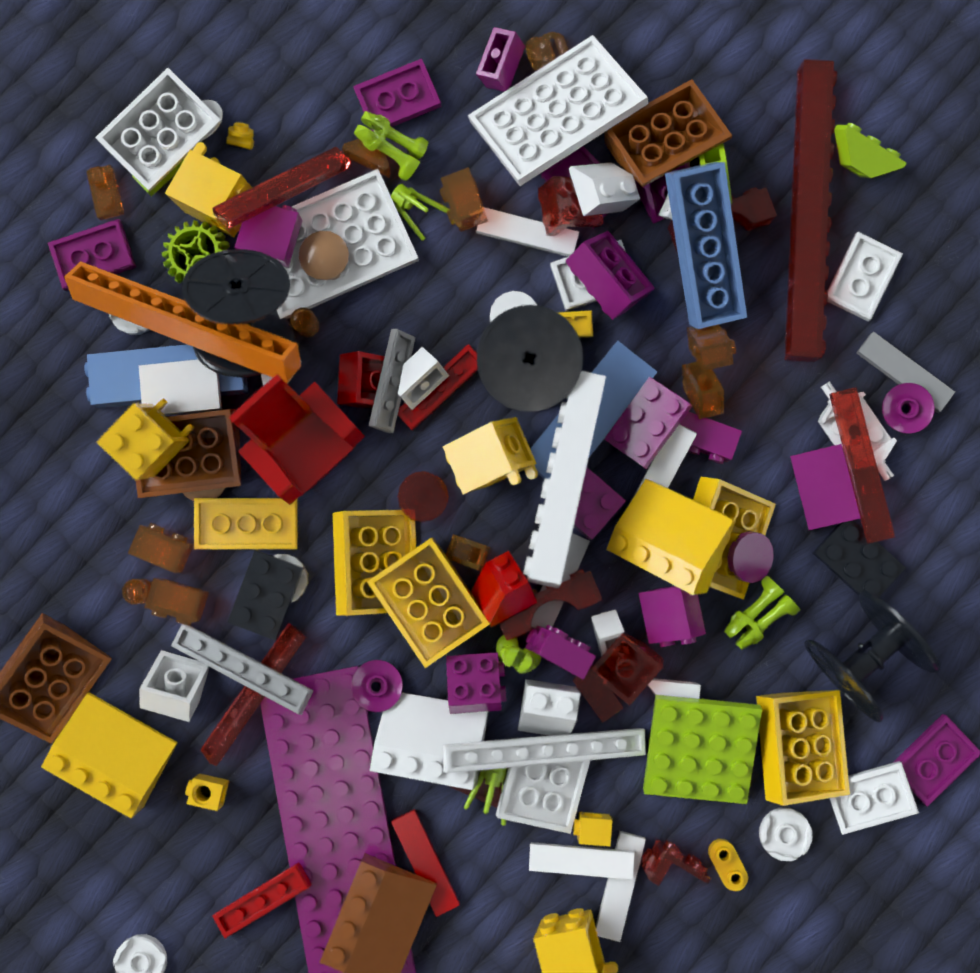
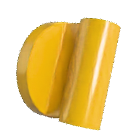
M234 123V126L228 128L227 144L252 150L254 131L249 128L248 124Z

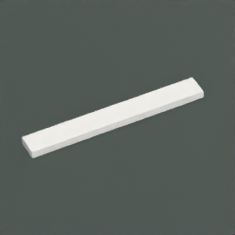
M643 728L443 745L445 773L646 755L645 729Z

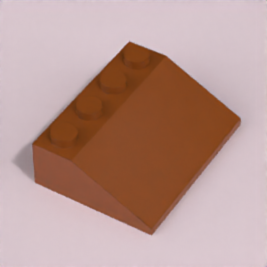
M691 79L649 102L643 108L604 132L605 145L617 163L628 173L632 174L634 179L644 187L664 176L665 173L679 168L732 139V134Z
M236 409L167 417L180 431L189 424L194 427L187 435L190 441L155 477L135 480L138 498L241 486L240 453L238 452L240 450L239 427L228 418Z
M42 613L0 671V719L52 744L112 658L66 625Z
M365 853L319 963L343 973H401L437 883Z

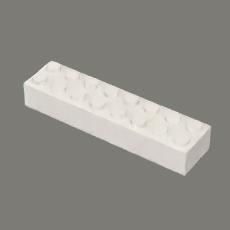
M581 371L575 387L565 397L568 401L561 404L557 423H561L562 427H556L552 448H557L556 453H550L546 473H551V477L544 480L541 498L545 499L544 505L539 504L535 523L540 524L538 531L533 530L529 549H534L533 557L527 556L523 573L528 575V582L559 588L561 584L606 376Z

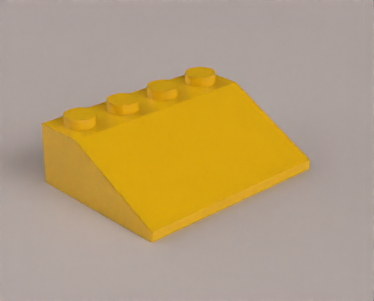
M701 476L693 500L736 520L709 588L744 600L749 582L738 580L734 573L730 571L727 558L729 548L732 542H736L739 538L737 536L741 533L752 531L766 535L776 504L723 480Z
M645 479L617 522L606 550L692 595L707 593L736 520L652 480Z
M415 510L341 511L333 513L336 615L350 616L387 613L367 581L416 548Z
M434 537L428 539L367 581L425 668L489 625L473 594Z
M840 690L776 693L756 696L757 705H760L762 708L759 733L765 800L784 806L850 795Z
M89 692L53 743L41 768L132 819L144 808L178 742Z

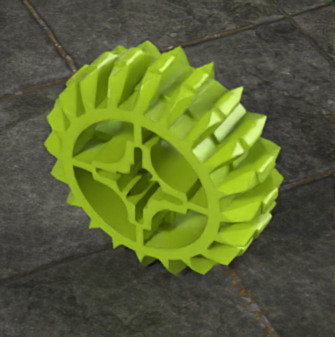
M194 220L192 227L188 222H184V229L181 230L178 226H175L177 233L175 235L168 234V238L171 241L163 243V246L168 249L161 252L162 256L167 259L163 264L166 268H169L168 274L171 277L175 276L177 283L183 282L184 276L191 266L200 259L210 255L207 251V239L213 241L215 253L227 250L230 247L229 243L224 241L225 235L222 232L218 233L217 227H210L205 221L200 226V223ZM193 239L191 243L185 244L189 240ZM199 251H200V253L202 254V255H195L194 257L192 256V255H194V254H198ZM179 254L186 258V271L182 270L180 266Z

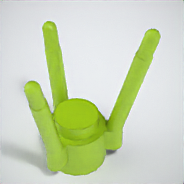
M399 184L391 194L396 210L422 241L425 240L424 235L406 213L405 208L410 210L415 205L422 211L428 212V208L417 201L419 199L449 215H454L453 210L416 192L411 187H406L404 184Z
M507 768L481 770L477 786L470 792L464 809L469 808L484 778H486L485 784L489 785L484 813L487 814L495 787H500L502 783L503 789ZM501 819L502 826L506 825L505 819Z

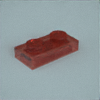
M591 665L584 680L577 676L572 679L602 723L623 709V706L594 665Z

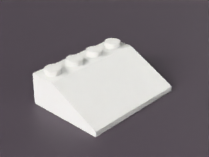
M167 68L95 138L150 192L186 157L190 149L193 150L196 144L202 142L222 121Z
M402 692L397 703L382 713L374 743L370 771L473 790L477 786L479 770L445 773L443 745L484 741L488 712L450 714L448 700Z

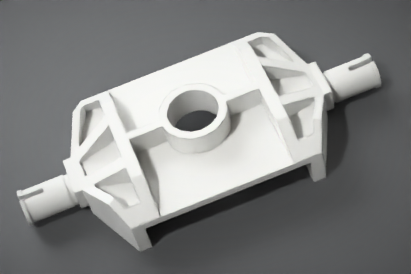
M830 381L821 386L830 400L827 401L828 405L820 415L818 422L834 445L842 444L849 468L851 470L866 467L877 468L884 481L893 477L894 474L886 465L885 459L897 440L895 437L890 438L863 398L865 393L860 392L841 396L834 389ZM851 425L857 426L860 430V436L857 439L850 437L848 433Z

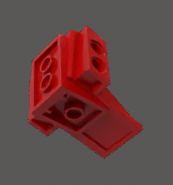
M278 374L228 417L251 438L238 452L272 490L289 505L321 481L365 437L316 382L310 385L302 394L298 395Z

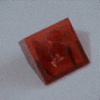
M622 632L589 672L630 706L662 670L664 659L644 642Z

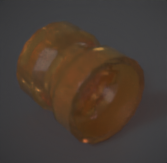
M301 307L292 313L290 322L299 335L311 337L318 332V318L310 309Z
M131 579L124 584L122 595L125 601L130 604H145L153 599L155 587L148 579Z

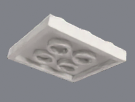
M590 760L508 768L496 816L500 819L571 834Z

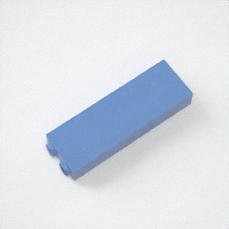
M619 341L613 345L592 372L606 376L589 457L604 440L649 376L653 378L657 373L655 369ZM559 414L531 447V452L537 463L535 465L538 475L544 480L551 477V473H546L550 453H556L557 448H552L556 427H562L561 423H557Z
M186 344L87 354V362H85L84 369L86 376L89 377V387L86 390L88 401L91 405L98 408L142 403L139 365L197 360L193 346ZM219 374L221 396L248 393L247 377H230Z

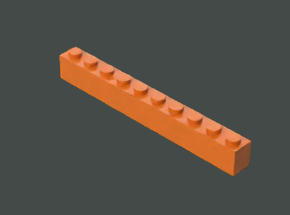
M81 261L64 276L71 297L75 301L272 378L278 374L288 383L301 367L298 343L247 324H222L207 320L195 313L184 300Z

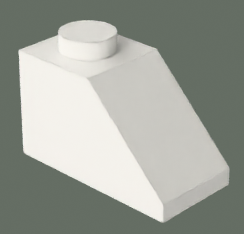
M421 347L403 365L398 395L413 410L449 375L441 364Z
M616 609L591 616L603 662L610 670L631 665L627 646L615 642H626L625 632ZM618 650L624 651L623 654H626L624 658H619L622 661L620 665L614 662L615 658L619 655L616 653Z
M645 677L646 685L655 696L665 695L696 699L700 697V684L696 682Z

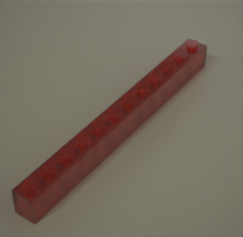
M804 59L797 70L785 360L815 362L822 358L826 350L823 330L826 329L827 325L824 306L828 300L825 281H827L829 276L826 256H828L830 251L827 232H829L831 226V217H828V208L832 202L829 183H831L833 177L830 159L834 153L831 135L835 129V120L832 119V111L836 104V95H833V87L837 80V71H834V61Z

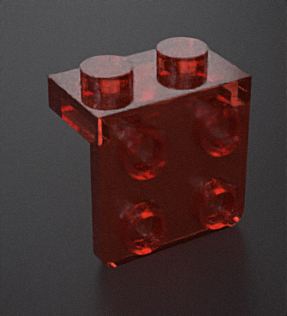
M552 176L538 188V199L541 204L542 221L545 226L546 236H556L568 226L600 227L603 224L602 214L583 216L571 177Z
M657 839L652 849L648 848L643 855L642 867L649 880L658 886L672 863L708 884L711 880L707 874L708 869L702 865L700 859L690 853L685 856L679 851L680 848L669 840L663 843Z

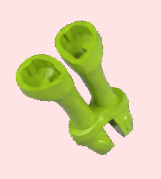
M365 111L361 121L367 127L357 125L354 131L355 136L370 151L376 149L395 160L400 166L398 176L407 181L419 166L420 161L418 159L425 154L428 141L423 137H418L417 139L410 138L392 128L390 121L386 117ZM388 138L398 143L399 145L408 150L409 155L402 152L385 139Z
M769 576L764 577L761 581L764 590L758 600L744 612L737 611L731 616L730 623L724 630L728 637L732 638L744 627L747 628V631L735 642L741 650L761 641L764 637L762 633L780 617L787 614L797 615L800 611L796 603L785 594L766 615L758 621L754 620L771 602L784 593Z
M504 634L498 639L496 652H498V657L500 661H503L504 665L508 667L513 666L517 672L524 674L534 670L540 664L541 656L526 648L520 649L515 635Z

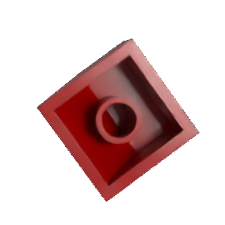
M361 351L340 354L338 405L373 408L385 356Z
M509 551L485 563L471 590L491 627L537 603L529 582Z

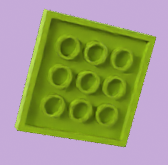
M656 695L643 784L644 794L747 804L762 714L761 706L757 704Z

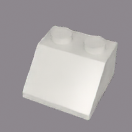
M613 163L579 165L569 168L583 216L622 212L640 200L633 175Z
M161 650L139 689L140 708L190 722L199 704L210 667L200 661Z

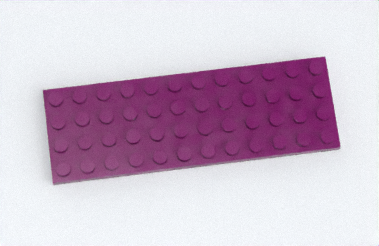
M359 665L292 678L314 690L303 714H297L258 693L289 867L300 862L312 883V886L295 896L308 973H343L319 962L364 854H369L396 866L379 772L370 771L374 743L368 711L356 703L351 692L352 677L359 668ZM412 948L409 951L401 973H416Z

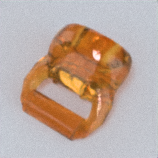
M549 32L541 37L530 38L527 41V56L534 70L538 71L556 59L551 46L552 43L549 41L550 39L555 40L560 56L569 51L562 34Z

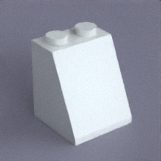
M525 679L518 731L550 736L571 734L577 720L580 692L574 686Z

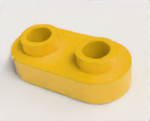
M726 839L714 840L709 846L708 854L722 883L731 891L742 890L748 882V874L735 848ZM722 850L727 851L725 858L719 857V853ZM734 874L739 875V879L736 882L731 881V877Z

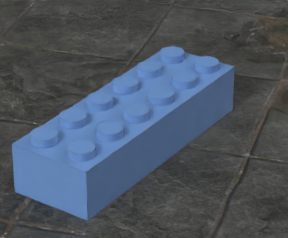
M713 162L665 173L689 325L701 329L747 318L725 162Z

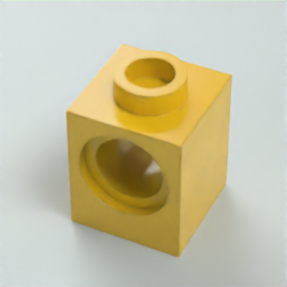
M198 774L193 780H189L185 792V795L188 796L187 804L218 811L224 805L229 780ZM201 786H207L210 789V797L202 795Z
M579 812V818L574 819L573 835L577 836L579 844L610 847L612 818L610 814Z

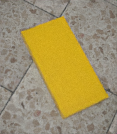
M194 498V549H298V498L291 505L281 498Z

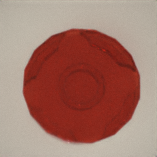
M421 471L405 478L399 487L397 498L399 507L404 515L413 521L428 522L442 514L448 503L449 496L447 487L441 478L430 474V472Z

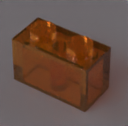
M469 167L441 178L443 188H440V193L444 203H449L450 210L447 211L452 225L456 224L460 232L488 222L475 179Z
M719 324L701 329L693 326L687 328L689 351L703 371L733 365V354H736L734 340L727 336L726 330L722 329Z
M707 359L682 365L683 390L698 418L703 419L724 414V389Z
M150 523L149 526L140 525L128 554L173 573H182L194 546L187 542L188 538L175 532L172 536L164 533V527L154 523Z
M153 578L144 608L152 610L151 614L154 616L167 618V615L177 617L176 622L191 625L192 622H199L201 620L209 592L164 578Z

